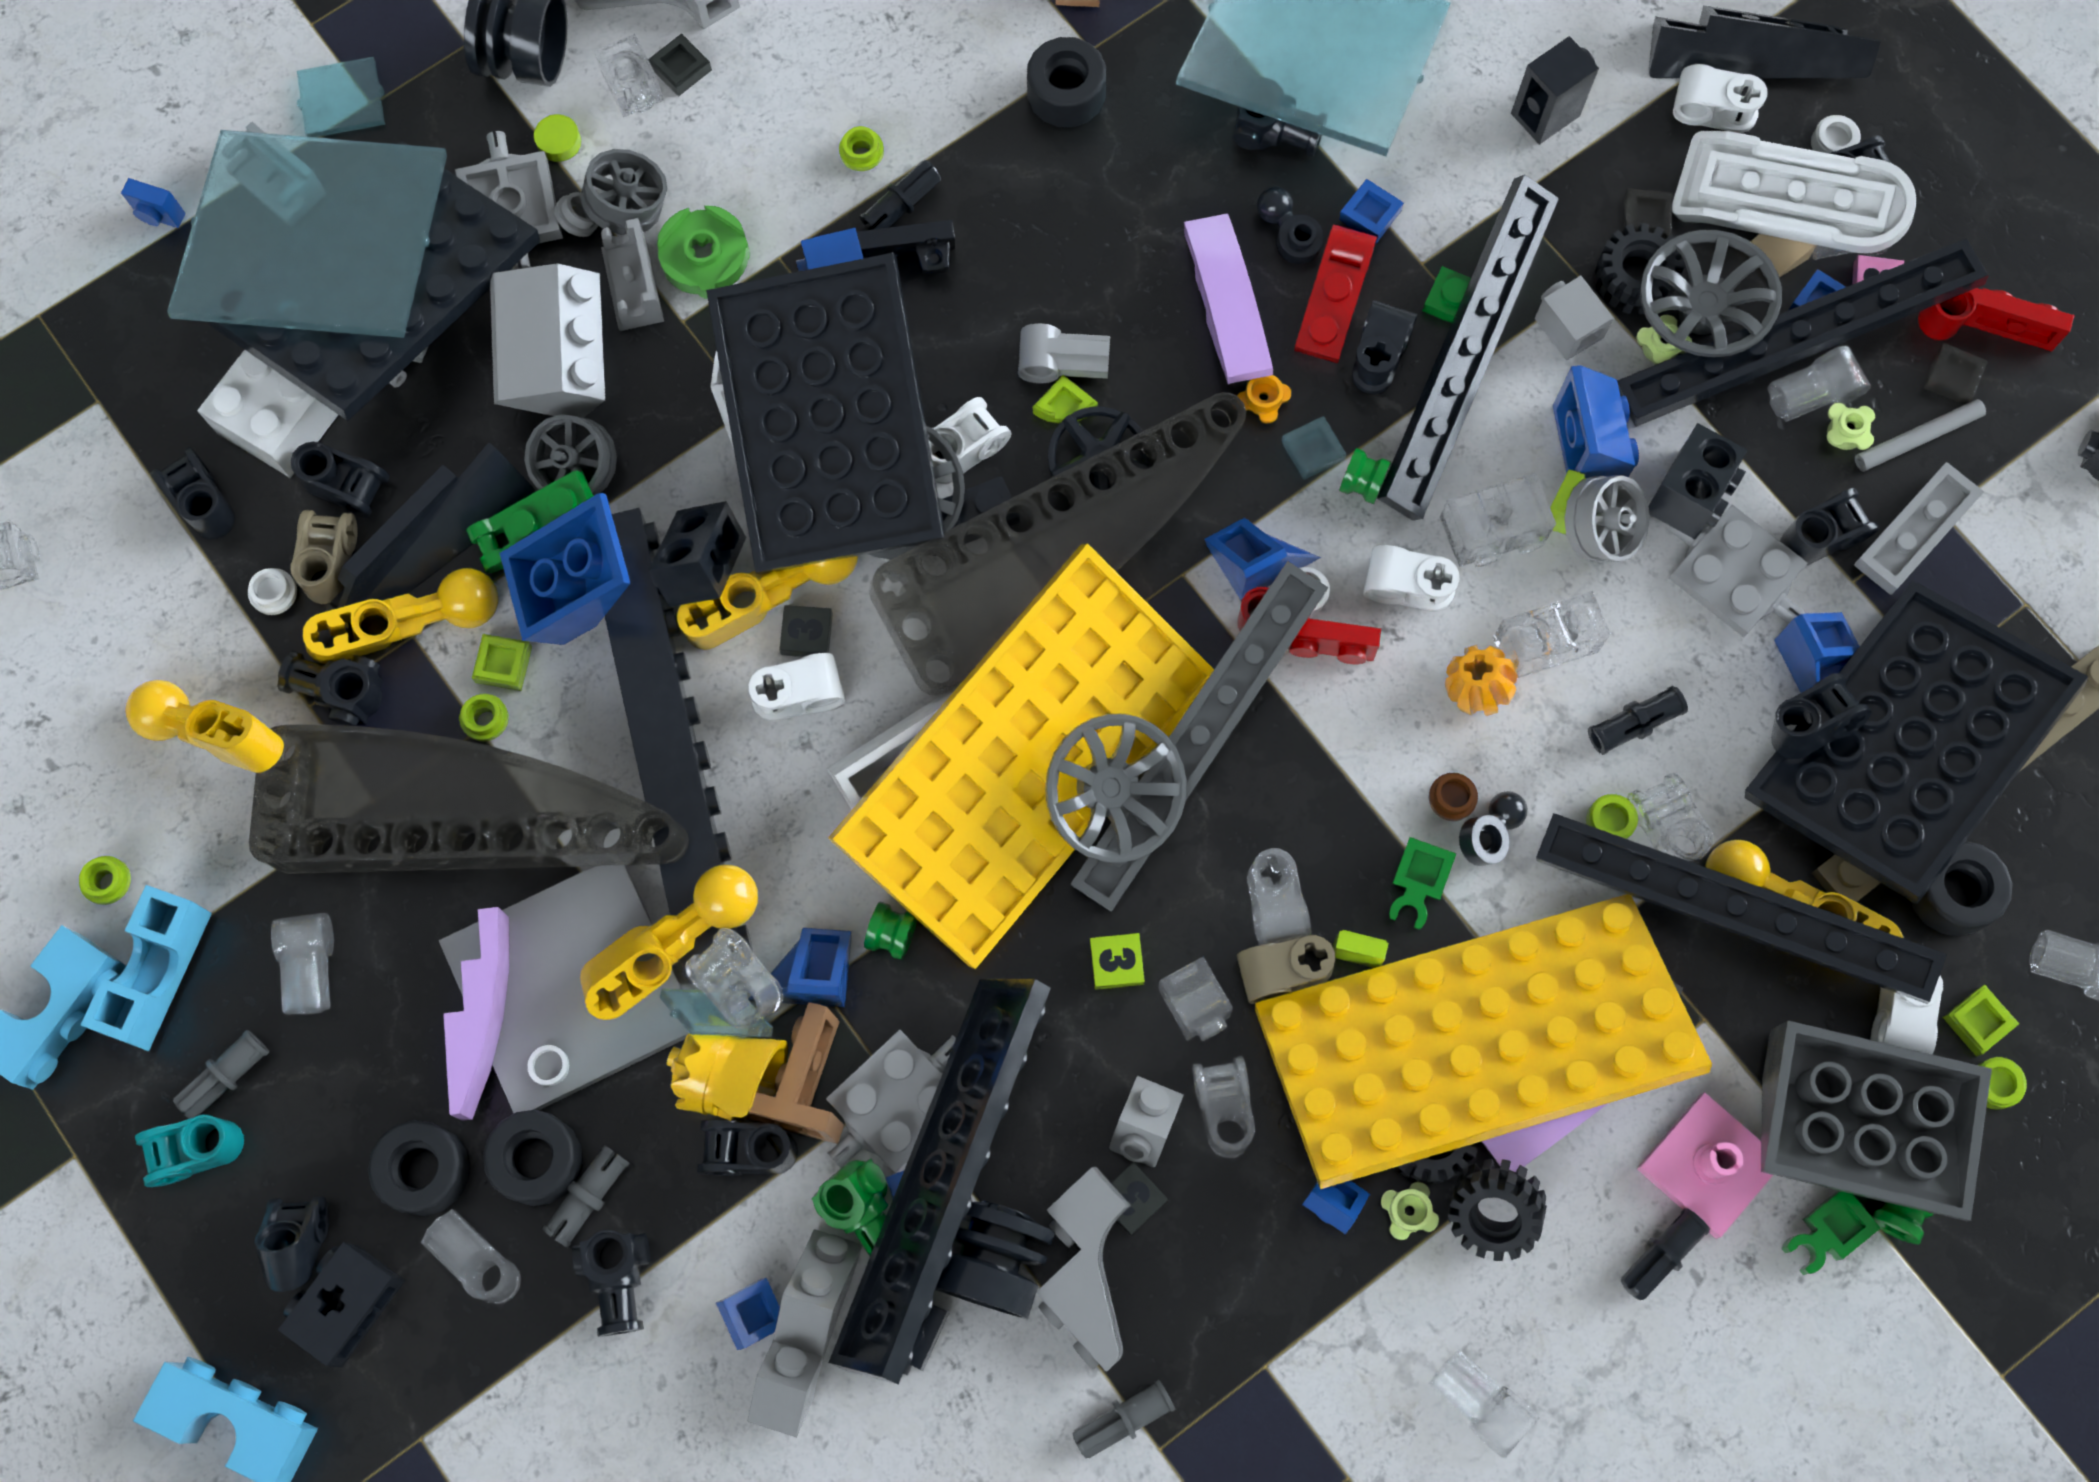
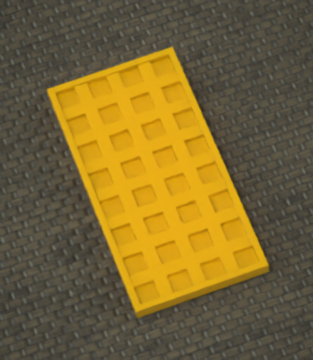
M1088 543L1081 544L842 820L828 839L969 967L976 969L1075 850L1060 836L1051 821L1046 805L1045 783L1047 769L1053 753L1063 738L1076 726L1091 718L1105 714H1127L1140 717L1154 724L1169 737L1214 669ZM1107 726L1095 730L1103 743L1107 758H1110L1117 748L1122 726ZM1135 729L1133 746L1126 763L1130 764L1154 749L1157 743L1146 734ZM1082 737L1071 748L1064 760L1085 768L1092 764V755L1087 742ZM1059 772L1057 785L1058 802L1078 795V779ZM1086 806L1063 815L1071 830L1079 838L1086 830L1091 817V809Z
M1628 894L1255 1003L1256 1015L1320 1189L1710 1073L1712 1062L1632 896Z

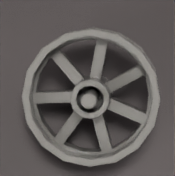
M1622 475L1609 477L1593 476L1583 479L1573 488L1567 501L1564 518L1566 536L1572 549L1582 559L1590 561L1607 560L1611 562L1631 559L1641 549L1648 534L1650 516L1648 501L1643 489L1634 479Z

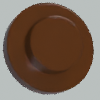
M1446 773L1439 776L1433 782L1429 790L1428 799L1432 810L1437 816L1448 821H1460L1467 818L1474 811L1478 802V792L1474 783L1468 777L1459 773Z

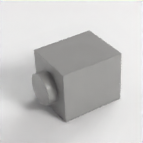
M1582 276L1568 284H1565L1564 281L1557 282L1547 289L1541 296L1542 303L1535 317L1537 323L1566 361L1602 340L1614 319Z

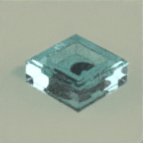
M1324 416L1283 435L1282 444L1304 480L1344 461L1346 457L1344 449Z

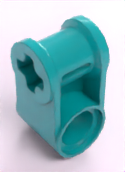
M199 1115L175 1124L158 1126L138 1133L135 1136L136 1145L143 1148L148 1173L143 1178L144 1186L159 1187L185 1180L193 1174L234 1161L240 1155L244 1146V1135L241 1128L228 1120L209 1115ZM217 1128L219 1132L218 1144L212 1151L208 1152L206 1149L207 1136L212 1130Z

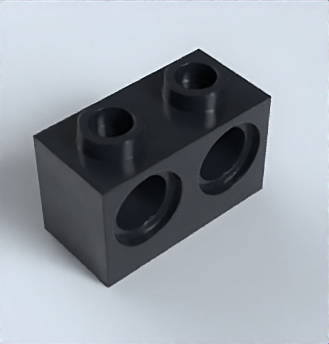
M1697 423L1648 505L1649 515L1693 539L1697 538L1706 523L1715 527L1729 502L1721 497L1724 493L1732 496L1746 471L1739 468V465L1748 450Z
M727 501L677 510L648 570L653 584L661 591L669 607L720 598L747 538Z

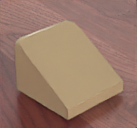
M1759 234L1750 241L1759 247L1772 261L1779 274V278L1808 260L1817 246Z

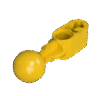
M858 556L764 574H757L755 570L750 573L732 574L729 576L720 598L681 605L677 612L678 625L687 640L694 647L702 650L715 648L759 624L766 617L768 611L789 600L793 589L810 580L824 585L842 582L854 571ZM752 592L756 594L755 600L750 606L746 608H736L733 606L734 599L740 593ZM721 604L729 616L723 619L717 608ZM704 616L709 626L700 630L696 620Z
M472 568L458 569L449 573L441 581L437 593L420 598L404 594L382 601L370 599L314 615L306 622L303 628V640L306 651L314 661L326 664L330 660L352 659L353 655L362 656L385 649L392 642L421 634L425 625L445 619L452 625L460 628H476L488 622L496 612L499 601L498 591L492 579L485 573ZM378 615L387 621L388 627L382 634L372 636L361 630V622L368 616ZM350 621L353 636L356 640L352 643H349L348 633H346L345 623ZM328 630L331 636H336L333 638V647L325 648L322 642H317L320 640V631Z
M151 680L144 682L131 692L126 702L125 713L127 721L133 731L141 737L153 741H164L178 735L181 741L207 750L220 761L254 773L264 772L274 766L280 759L284 749L282 738L248 711L211 699L200 702L192 707L184 691L169 681Z
M1745 840L1726 841L1718 845L1707 859L1706 868L1903 938L1901 930L1894 922L1842 894L1835 892L1825 893L1801 880L1788 882L1771 873L1770 864L1765 853L1751 842Z
M725 864L710 868L702 874L695 885L694 903L678 915H665L652 926L632 928L589 960L582 968L580 974L584 1000L589 1013L602 1020L618 1018L664 984L671 974L672 965L694 948L695 938L711 926L720 929H732L748 921L758 904V890L753 878L745 870L734 865ZM643 954H656L653 958L647 961L636 960L639 956Z

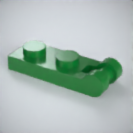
M574 470L496 515L478 521L467 528L466 531L472 544H478L483 556L480 558V562L485 573H494L504 569L500 557L502 551L593 497L583 472ZM505 532L510 544L500 548L496 536Z

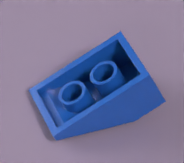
M603 493L596 494L500 553L522 641L557 645L567 644L597 627L631 584L606 494Z

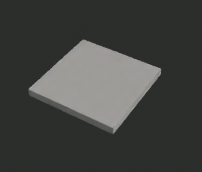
M620 855L502 910L509 917V975L504 1018L492 1065L513 1113L528 1110L539 1111L684 1040L693 1030L701 1029L673 967L668 980L618 1018L611 1020L598 1019L591 1015L586 1008L580 981V974L584 965L632 928L653 925ZM479 921L438 940L462 996L461 961L481 959ZM643 954L639 956L636 960L647 961L653 958L656 954ZM541 1046H556L564 1051L569 1059L568 1074L557 1085L542 1086L529 1075L528 1060L531 1054ZM552 1051L542 1053L535 1061L534 1069L536 1075L543 1080L555 1078L562 1069L560 1055Z

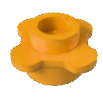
M1274 375L1251 379L1246 391L1240 392L1237 395V406L1241 410H1250L1259 415V419L1263 423H1272L1277 419V411L1282 403L1290 400L1291 389L1288 385L1282 384ZM1261 394H1266L1268 396V399L1261 400L1259 396Z

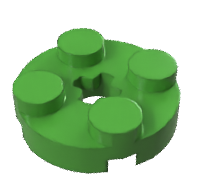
M704 205L705 210L690 212V209L686 208L672 215L662 226L658 234L657 247L658 258L667 280L681 291L698 294L700 297L708 299L706 290L733 285L740 279L747 267L750 249L742 225L734 215L720 207ZM708 243L713 244L711 255L703 258L696 257L695 250L693 249L695 245L698 244L704 247Z

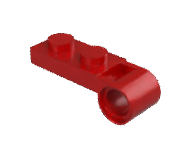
M1333 224L1294 351L1334 363L1339 362L1377 240L1376 236Z
M1976 288L1920 311L1918 323L1923 333L1935 340L1949 339L1957 333L1962 325H1966L2053 351L2071 331L2074 315L2059 311L2050 304H2035L2015 298L2003 290ZM1941 307L1949 310L1952 313V315H1949L1946 312H1944Z
M1256 587L1244 595L1237 620L1239 631H1241L1250 617L1248 612L1257 607L1268 591V587ZM1308 618L1288 650H1290L1292 655L1302 658H1314L1318 654L1337 656L1340 662L1346 664H1363L1366 660L1374 661L1380 646L1382 628Z

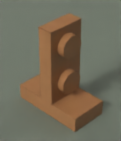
M808 1002L804 1016H799L794 1024L791 1037L793 1048L788 1062L783 1063L778 1070L775 1080L776 1097L756 1092L752 1107L747 1115L744 1116L746 1120L757 1123H770L778 1125L783 1130L835 1144L839 1143L844 1124L832 1112L811 1107L840 1022L828 1007Z

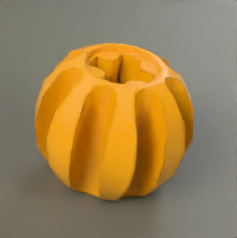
M1477 645L1464 648L1465 655L1453 656L1447 666L1446 673L1449 677L1445 680V688L1448 697L1452 702H1458L1457 707L1460 711L1471 716L1481 710L1484 711L1485 716L1498 713V705H1509L1516 692L1514 684L1517 682L1518 675L1511 659L1505 658L1502 650L1491 645L1484 650H1479Z

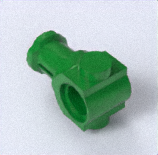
M870 1158L867 1161L854 1160L848 1162L826 1180L811 1199L817 1213L825 1220L827 1225L836 1229H843L846 1234L854 1232L869 1257L871 1256L886 1218L884 1211L889 1205L884 1199L888 1188L885 1175L881 1168Z

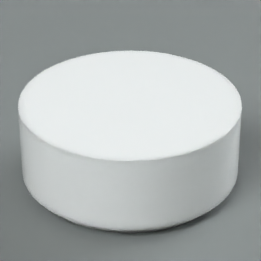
M1828 116L1819 122L1812 134L1813 151L1829 154L1833 151L1860 143V130L1855 122L1845 116Z

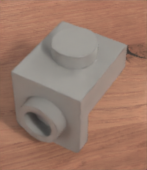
M1137 1076L1109 1146L1110 1150L1123 1155L1130 1161L1155 1167L1184 1094Z

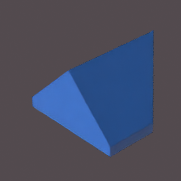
M1245 517L1204 539L1208 549L1241 601L1244 595L1251 589L1272 585L1287 561L1298 568H1302L1322 558L1264 533Z
M1842 612L1800 614L1774 639L1800 693L1813 687L1823 678L1839 673L1860 647Z
M802 928L799 941L747 1001L808 1005V1002L822 1006L845 1008L851 931Z

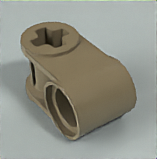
M303 510L299 516L297 540L291 563V574L307 597L315 603L328 604L345 588L338 580V576L342 566L351 558L357 543V521L354 514L343 513L341 517L316 515L313 510ZM327 570L321 579L311 581L316 573Z
M1307 935L1281 943L1259 945L1243 950L1236 955L1250 1004L1325 983L1332 976L1335 963V951L1331 943L1317 935ZM1308 951H1313L1316 958H1324L1320 962V969L1317 972H1312L1309 965H1300V963L1304 962L1305 953Z

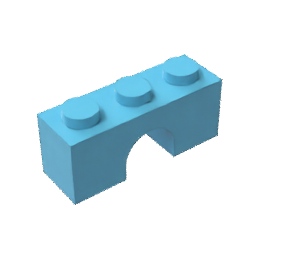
M146 885L125 928V932L133 937V951L124 971L115 980L109 981L102 978L80 1026L149 1051L212 913L190 900Z
M61 925L30 965V967L42 974L50 985L51 995L46 1008L39 1015L28 1020L0 1009V1075L13 1084L34 1090L37 1084L47 1080L55 1071L58 1064L57 1058L68 1043L76 1040L86 1030L85 1027L80 1025L102 978L109 981L115 980L121 975L127 965L83 935Z
M187 1357L184 1363L164 1362L133 1422L178 1444L198 1443L204 1429L213 1418L223 1415L231 1421L236 1433L235 1447L225 1467L255 1482H291L318 1428L303 1422L307 1415L306 1412L282 1401H278L276 1406L273 1407L258 1400L261 1394L259 1389L237 1379H232L230 1385L213 1378L216 1369L195 1358Z

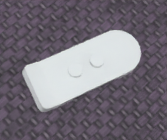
M1700 131L1691 140L1672 203V212L1683 222L1708 223L1854 253H1873L1892 246L1908 231L1915 213L1916 193L1913 183L1907 174L1896 165L1887 161L1863 156L1854 159L1760 141V138L1730 131Z

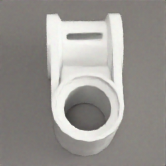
M1702 64L1690 65L1681 72L1673 115L1678 121L1687 125H1701L1741 134L1754 127L1758 118V109L1763 106L1767 97V87L1760 78L1751 74H1740L1715 69ZM1747 86V87H1748V90H1747L1746 95H1745V97H1744V96H1742L1741 94H1742V91H1743L1744 87ZM1738 113H1743L1740 121H1735Z
M982 397L968 401L955 414L932 428L950 444L959 459L963 474L982 460L996 454L1011 437V431L1006 426H1000L986 410L987 403ZM929 441L933 467L947 462L946 459H940L933 455L939 449ZM950 473L935 480L940 483L952 482V474Z
M1378 545L1371 552L1363 594L1366 598L1382 604L1403 605L1427 611H1440L1446 609L1452 603L1455 590L1460 581L1459 571L1450 559L1442 556L1412 552L1397 546ZM1431 579L1441 580L1440 590L1431 588Z
M830 653L811 654L796 661L764 667L757 670L751 676L748 684L749 695L752 699V707L755 713L761 719L769 722L808 713L826 712L841 706L845 702L835 658ZM775 688L778 699L768 701L766 690Z
M1941 975L1937 981L1931 1001L1928 1004L1881 988L1877 1015L1873 1022L1870 1040L1933 1054L1937 1042V1020L1943 991Z

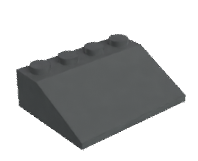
M1786 1021L1770 1030L1762 1078L1761 1172L1954 1219L1971 1221L1992 1069Z

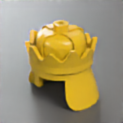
M707 1021L706 1028L708 1031L704 1029L693 1030L686 1036L682 1048L673 1047L668 1056L667 1066L671 1067V1072L673 1073L671 1088L674 1094L681 1098L677 1100L675 1106L677 1109L698 1112L704 1115L711 1114L730 1121L734 1117L742 1118L750 1111L756 1092L769 1096H774L777 1093L775 1090V1080L779 1068L787 1061V1041L741 1038L735 1032L726 1030L712 1021Z

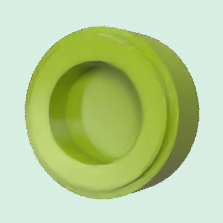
M561 114L549 115L543 118L534 130V140L539 152L544 151L547 159L550 161L562 162L569 160L577 154L581 147V135L578 127L568 116Z
M1617 794L1601 796L1591 805L1586 814V825L1628 839L1634 833L1638 824V814L1634 805L1627 798Z
M1994 1057L1978 1064L1979 1066L1992 1069L1987 1108L1995 1110L2005 1109L2021 1101L2025 1095L2027 1083L2022 1069L2015 1062L2003 1057Z

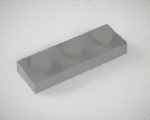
M1946 462L1856 561L1854 566L1892 595L1984 491Z

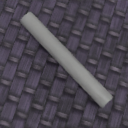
M1979 399L1971 401L1855 455V463L1860 471L1865 472L1985 416L1986 408Z

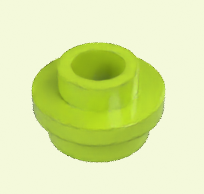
M857 126L848 130L841 139L839 154L842 162L848 168L855 171H868L881 162L884 155V146L880 136L872 129ZM860 148L869 150L864 154H855V151Z
M478 694L464 703L460 711L459 721L461 728L470 738L484 742L493 740L504 732L508 725L509 714L507 707L498 697L491 694ZM485 712L493 714L492 721L485 726L478 725V718L481 714Z
M100 856L90 860L83 866L79 875V887L82 894L89 901L99 905H109L120 900L128 891L131 882L130 871L126 864L112 856ZM107 874H112V883L106 889H102L100 885L102 878Z

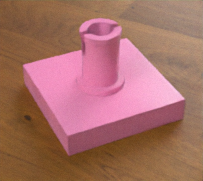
M1705 1092L1698 1096L1637 1168L1638 1171L1682 1210L1688 1208L1703 1219L1710 1228L1709 1233L1715 1239L1723 1236L1773 1176L1761 1172V1141Z

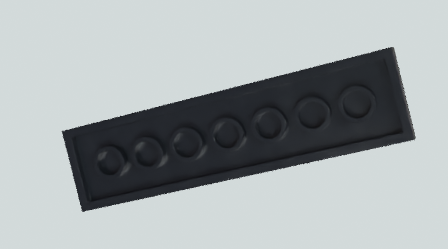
M1036 979L979 980L828 1363L846 1371L898 1385L903 1372L909 1367L913 1357V1346L922 1322L931 1311L933 1294L940 1275L951 1259L952 1244L958 1228L970 1209L971 1195L980 1171L989 1160L990 1145L996 1129L1008 1110V1098L1014 1082L1026 1063L1027 1049L1032 1035L1044 1016L1045 1002L1051 988Z

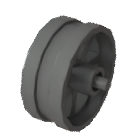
M611 149L601 152L589 162L581 191L582 207L594 223L603 229L608 227L613 233L625 235L626 220L639 218L642 230L646 232L659 220L668 189L666 177L659 166L643 154L626 149ZM611 175L613 180L608 179L604 176ZM642 183L646 187H639L638 184ZM593 186L600 188L606 192L598 194ZM641 199L655 200L656 202L648 206Z
M560 414L545 419L534 428L526 443L524 461L528 476L539 490L552 483L545 469L551 467L560 468L555 479L556 481L574 470L583 472L589 466L595 467L597 470L588 483L593 496L607 488L616 470L617 454L614 441L603 426L591 419ZM576 424L587 428L591 434L576 446ZM563 425H565V445H562L552 436ZM595 443L599 453L598 460L591 459L590 453L587 451ZM548 444L552 451L550 459L544 460L545 447Z

